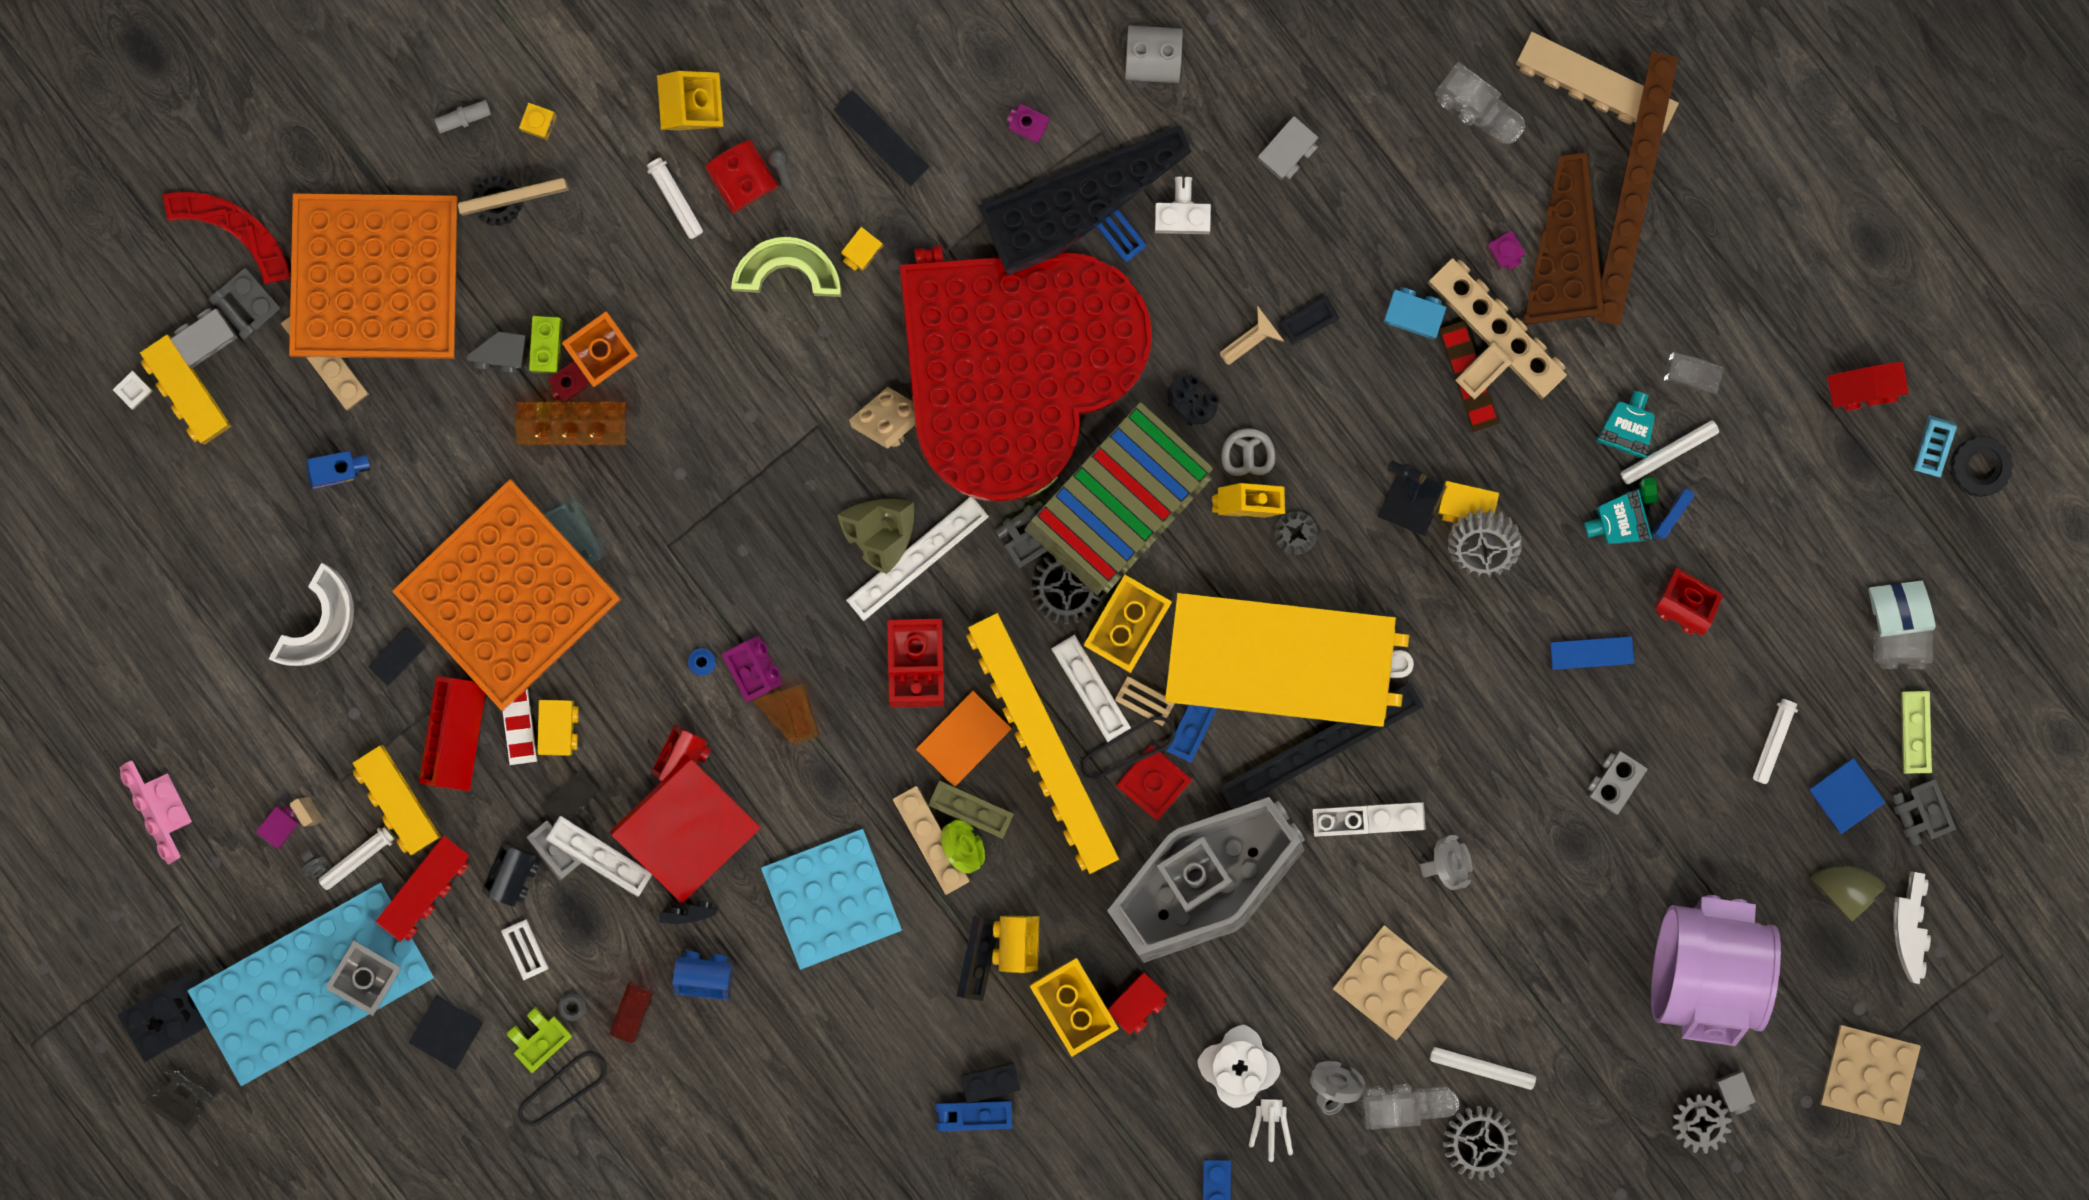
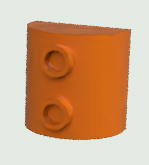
M607 311L562 342L593 387H596L638 357L630 342Z

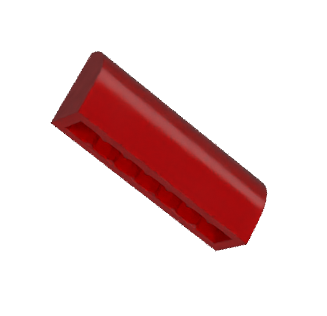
M436 676L419 779L420 784L470 791L486 694L475 681Z

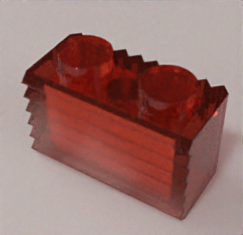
M629 982L609 1035L629 1043L636 1042L638 1040L637 1036L640 1035L639 1031L642 1030V1021L645 1020L644 1016L647 1015L646 1011L649 1010L648 1006L651 1005L650 1001L655 994L654 991Z

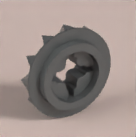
M1294 511L1283 515L1278 520L1274 530V537L1277 545L1284 552L1300 555L1308 552L1315 545L1318 530L1316 523L1309 515ZM1303 523L1301 533L1306 538V541L1296 538L1289 543L1291 532L1286 526L1296 528Z

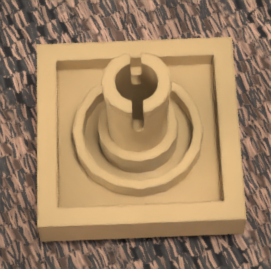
M887 387L849 419L851 427L887 449L890 446L901 445L899 439L903 443L905 439L904 434L915 426L913 401Z

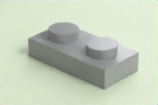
M546 821L527 836L525 840L561 881L582 862L545 840L552 829L550 823Z

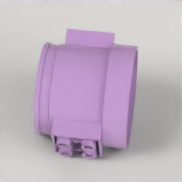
M1707 895L1701 897L1694 908L1671 905L1668 908L1659 931L1652 971L1651 1008L1655 1022L1682 1026V1039L1736 1046L1748 1029L1759 1032L1765 1029L1773 1010L1778 988L1781 943L1779 931L1775 925H1761L1755 922L1756 904H1749L1743 899L1728 901L1721 900L1719 896Z

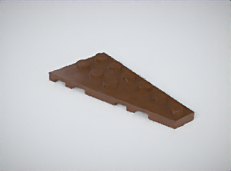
M1588 153L1559 157L1553 184V194L1547 211V221L1542 234L1534 270L1535 275L1528 297L1526 315H1524V325L1605 315Z

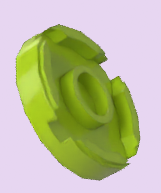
M955 820L943 827L941 832L943 851L949 862L962 873L971 874L984 864L985 849L981 838L972 833L974 829L971 825L962 820Z

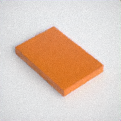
M972 691L916 750L956 787L1012 728Z

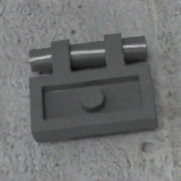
M1041 501L1032 506L1030 504L1023 508L1024 511L1011 520L1007 518L1002 521L1003 525L994 530L1000 539L1007 534L1011 535L1013 541L1006 544L1005 548L1019 569L1048 551L1028 532L1020 535L1017 531L1018 527L1029 520L1031 521L1044 507Z
M1936 779L1910 788L1909 791L1913 798L1910 801L1905 802L1902 792L1892 796L1895 804L1893 807L1896 815L1900 816L1905 828L1903 833L1906 838H1909L1912 847L1922 843L1919 833L1925 830L1929 840L1956 830ZM1917 808L1922 822L1914 824L1909 810Z

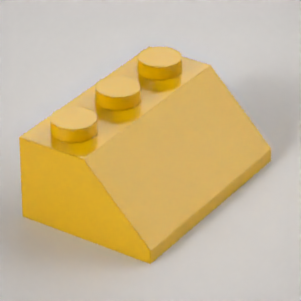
M1077 958L1030 984V988L1071 1057L1119 1029Z

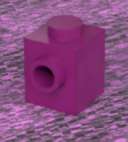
M1020 104L1018 110L1015 108L1011 110L1006 122L1010 124L1008 128L1010 132L1038 145L1050 122V118Z
M1513 231L1508 232L1486 246L1499 270L1506 267L1509 271L1523 263L1520 258L1526 254Z

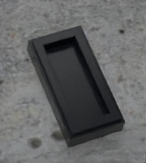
M1327 295L1281 320L1279 324L1293 346L1340 318Z
M406 628L368 668L389 686L426 646Z

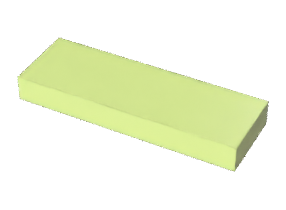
M1930 691L1901 692L1903 773H1932Z

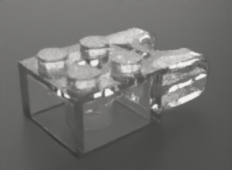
M1459 62L1455 64L1435 92V95L1438 97L1436 101L1448 110L1451 107L1460 113L1458 117L1469 126H1472L1474 123L1502 144L1514 143L1525 130L1523 117L1498 99L1501 93Z
M1409 1084L1393 1085V1090L1384 1091L1382 1086L1367 1087L1366 1092L1362 1093L1361 1096L1363 1126L1366 1130L1421 1125V1119L1450 1117L1459 1109V1099L1452 1090L1444 1086L1411 1088Z

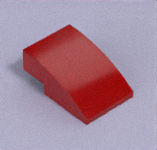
M942 619L888 620L890 708L944 706Z

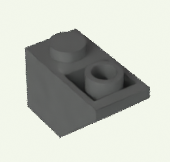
M497 332L468 354L467 361L473 363V368L489 370L490 365L500 366L501 372L516 374L517 369L524 370L528 337Z

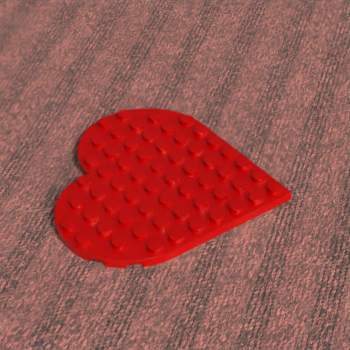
M1061 253L1057 257L1007 276L1000 258L900 265L899 267L915 428L919 446L933 471L953 489L967 496L985 501H1011L1032 495L1050 484L1064 469L1076 446L1080 424L1079 415L1101 410L1123 397L1139 379L1149 358L1152 330L1150 316L1141 294H1138L1129 282L1130 280L1114 266L1111 267L1097 260L1095 257L1076 253Z

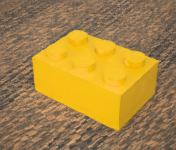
M1124 575L1083 646L1131 673L1172 602L1129 576Z

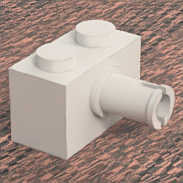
M1175 177V201L1172 203H1156L1155 233H1210L1211 204H1194V202H1191L1192 177H1185L1184 188H1182V177Z

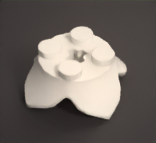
M1246 1025L1230 1029L1225 1034L1221 1043L1206 1048L1198 1059V1067L1202 1076L1216 1087L1219 1098L1233 1108L1250 1103L1259 1091L1272 1086L1281 1072L1277 1058L1271 1052L1264 1049L1257 1032ZM1238 1060H1243V1065H1247V1070L1242 1071L1241 1075H1237L1236 1070H1232V1065H1236Z

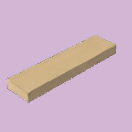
M560 178L459 202L458 208L460 214L464 216L569 191L567 181Z

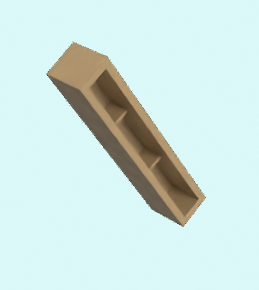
M1531 32L1515 64L1520 66V72L1530 77H1534L1536 74L1544 78L1543 82L1552 88L1558 89L1561 86L1569 90L1568 95L1577 100L1583 101L1584 98L1594 102L1592 105L1594 108L1605 113L1610 110L1618 114L1617 119L1630 125L1632 122L1636 123L1643 85ZM1669 99L1662 135L1665 133L1679 104L1672 99Z

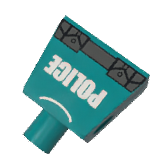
M1634 390L1629 404L1617 402L1595 441L1642 459L1647 458L1655 414L1644 410L1649 395Z
M1639 489L1597 507L1598 519L1584 522L1587 537L1590 538L1603 534L1606 545L1641 542L1652 539Z

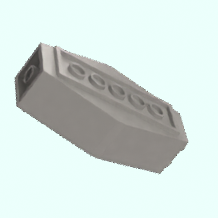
M1270 797L1177 828L1164 839L1107 910L1144 963L1233 933L1247 923L1305 850L1302 842L1305 841L1302 833L1295 823L1288 824L1286 820L1289 817L1279 801L1273 803ZM1203 836L1233 883L1186 913L1157 865ZM1251 848L1258 849V855L1254 858L1248 855V851ZM1163 910L1169 913V917L1166 920L1159 919V913Z

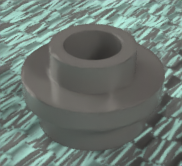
M567 994L559 1002V1013L566 1020H578L586 1011V1003L578 994ZM569 1002H575L577 1004V1010L575 1012H570L568 1010L567 1006Z

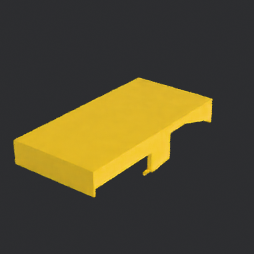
M1177 593L1165 702L1384 727L1387 705L1402 706L1403 695L1388 693L1393 647H1408L1409 635L1395 633V617Z

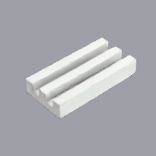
M527 919L501 931L523 980L549 969ZM521 927L524 928L541 967L539 968L536 967L519 930ZM514 931L531 971L528 973L512 941L510 932Z

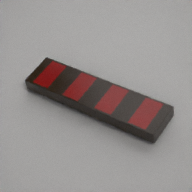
M1465 320L1439 329L1455 380L1477 359ZM1456 382L1473 432L1499 424L1488 388L1474 400Z

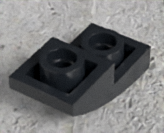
M697 900L696 905H689L688 915L683 914L684 909L668 907L667 911H661L659 923L682 924L704 920L716 915L718 908L712 907L713 902Z

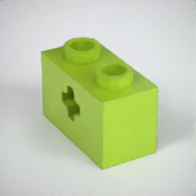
M533 316L529 371L532 373L556 374L560 371L563 326L561 318Z

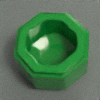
M1645 478L1640 482L1639 492L1644 504L1657 503L1658 501L1657 483L1654 478Z

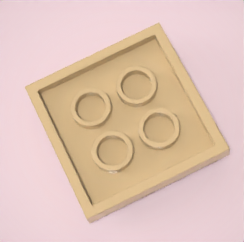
M1383 925L1332 989L1397 1040L1446 980L1447 976Z
M1840 1025L1820 1104L1901 1125L1921 1046Z

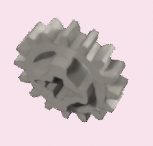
M1700 1094L1695 1095V1101L1686 1097L1687 1105L1678 1104L1677 1107L1681 1111L1680 1114L1672 1115V1117L1678 1120V1123L1671 1125L1672 1129L1679 1130L1675 1138L1677 1140L1684 1138L1682 1146L1687 1148L1691 1144L1692 1152L1694 1153L1698 1151L1699 1147H1701L1705 1154L1708 1153L1709 1146L1714 1150H1718V1141L1726 1143L1723 1134L1731 1133L1726 1124L1732 1122V1119L1724 1117L1729 1111L1728 1108L1720 1109L1719 1106L1722 1101L1717 1099L1712 1103V1096L1709 1094L1706 1095L1704 1100H1702ZM1705 1106L1714 1109L1718 1116L1708 1115ZM1693 1108L1694 1113L1689 1119H1685L1686 1114ZM1700 1117L1710 1121V1123L1704 1125V1130L1693 1126V1124L1700 1122ZM1719 1128L1715 1136L1710 1139V1133L1713 1129ZM1685 1131H1694L1697 1134L1698 1141L1692 1140Z

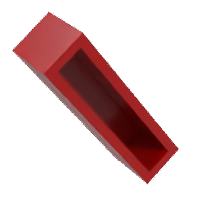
M443 836L374 923L399 943L403 939L409 941L418 930L414 926L421 917L426 920L436 908L432 903L437 896L443 899L451 889L452 885L449 881L456 874L460 877L470 865L466 862L469 855Z

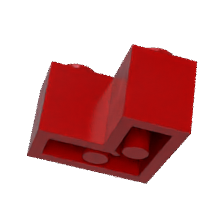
M1903 362L1870 366L1827 376L1833 408L1844 406L1845 411L1861 409L1860 403L1866 402L1867 407L1898 402V396L1909 394Z

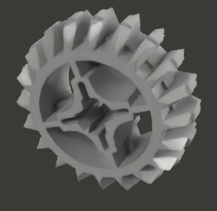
M1479 509L1477 514L1469 511L1467 517L1460 516L1458 523H1453L1448 535V550L1451 553L1453 562H1458L1459 569L1466 567L1468 574L1476 571L1478 577L1482 573H1487L1491 577L1492 572L1501 575L1503 568L1510 570L1512 563L1517 562L1522 548L1521 533H1519L1517 524H1512L1511 517L1503 519L1502 511L1495 515L1492 509L1488 513H1483Z
M1476 1106V1114L1473 1115L1468 1107L1465 1109L1468 1117L1463 1118L1460 1113H1457L1456 1117L1460 1122L1456 1124L1450 1120L1448 1123L1454 1128V1131H1444V1135L1451 1137V1141H1444L1443 1146L1452 1147V1150L1445 1152V1156L1447 1158L1455 1156L1450 1165L1455 1167L1460 1163L1459 1174L1462 1175L1466 1169H1469V1179H1473L1475 1171L1478 1172L1479 1180H1484L1485 1171L1488 1172L1490 1178H1494L1495 1174L1492 1169L1496 1167L1500 1173H1503L1504 1169L1500 1163L1504 1161L1507 1165H1511L1512 1162L1506 1158V1155L1516 1154V1151L1510 1149L1509 1145L1517 1144V1140L1513 1138L1508 1139V1136L1515 1133V1129L1509 1128L1505 1130L1510 1121L1509 1119H1504L1502 1122H1499L1502 1117L1500 1111L1494 1117H1491V1107H1487L1485 1114H1482L1481 1106ZM1482 1121L1477 1132L1474 1134L1461 1133L1468 1124ZM1490 1123L1494 1124L1500 1131L1502 1145L1489 1139L1488 1128ZM1483 1135V1140L1491 1146L1486 1145L1477 1151V1146L1470 1140ZM1458 1141L1471 1146L1470 1163L1465 1161L1460 1155ZM1488 1151L1499 1153L1491 1162L1478 1165L1484 1153Z

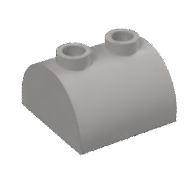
M1128 25L1125 80L1179 83L1183 29Z
M1203 836L1157 865L1186 913L1233 883Z
M353 940L325 988L373 1016L401 968Z

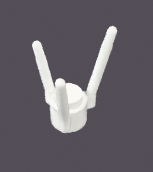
M1261 1099V1106H1256V1117L1249 1147L1252 1148L1254 1146L1263 1116V1121L1269 1122L1268 1160L1273 1162L1275 1122H1279V1117L1281 1118L1287 1152L1289 1155L1293 1154L1286 1107H1283V1100Z

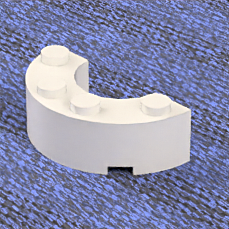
M320 564L308 586L317 594L321 602L322 616L319 625L312 633L304 637L293 638L281 635L269 657L270 660L291 666L312 665L329 658L347 639L354 618L352 595L344 579L327 564Z

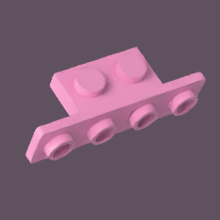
M133 761L126 762L120 767L121 780L125 786L129 787L133 795V804L138 811H141L145 819L146 830L150 835H153L160 857L169 865L180 858V854L169 833L190 824L192 821L168 773L144 784Z

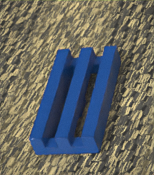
M1116 210L1113 214L1137 242L1138 247H1133L1110 217H1107L1105 221L1128 248L1129 254H1125L1101 223L1096 227L1122 260L1127 263L1145 249L1147 245L1120 211Z

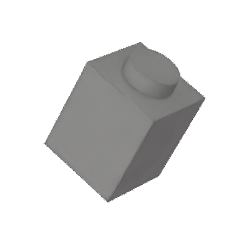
M1738 1070L1715 1080L1724 1105L1730 1113L1735 1111L1737 1115L1751 1109L1750 1104L1756 1102L1743 1071Z

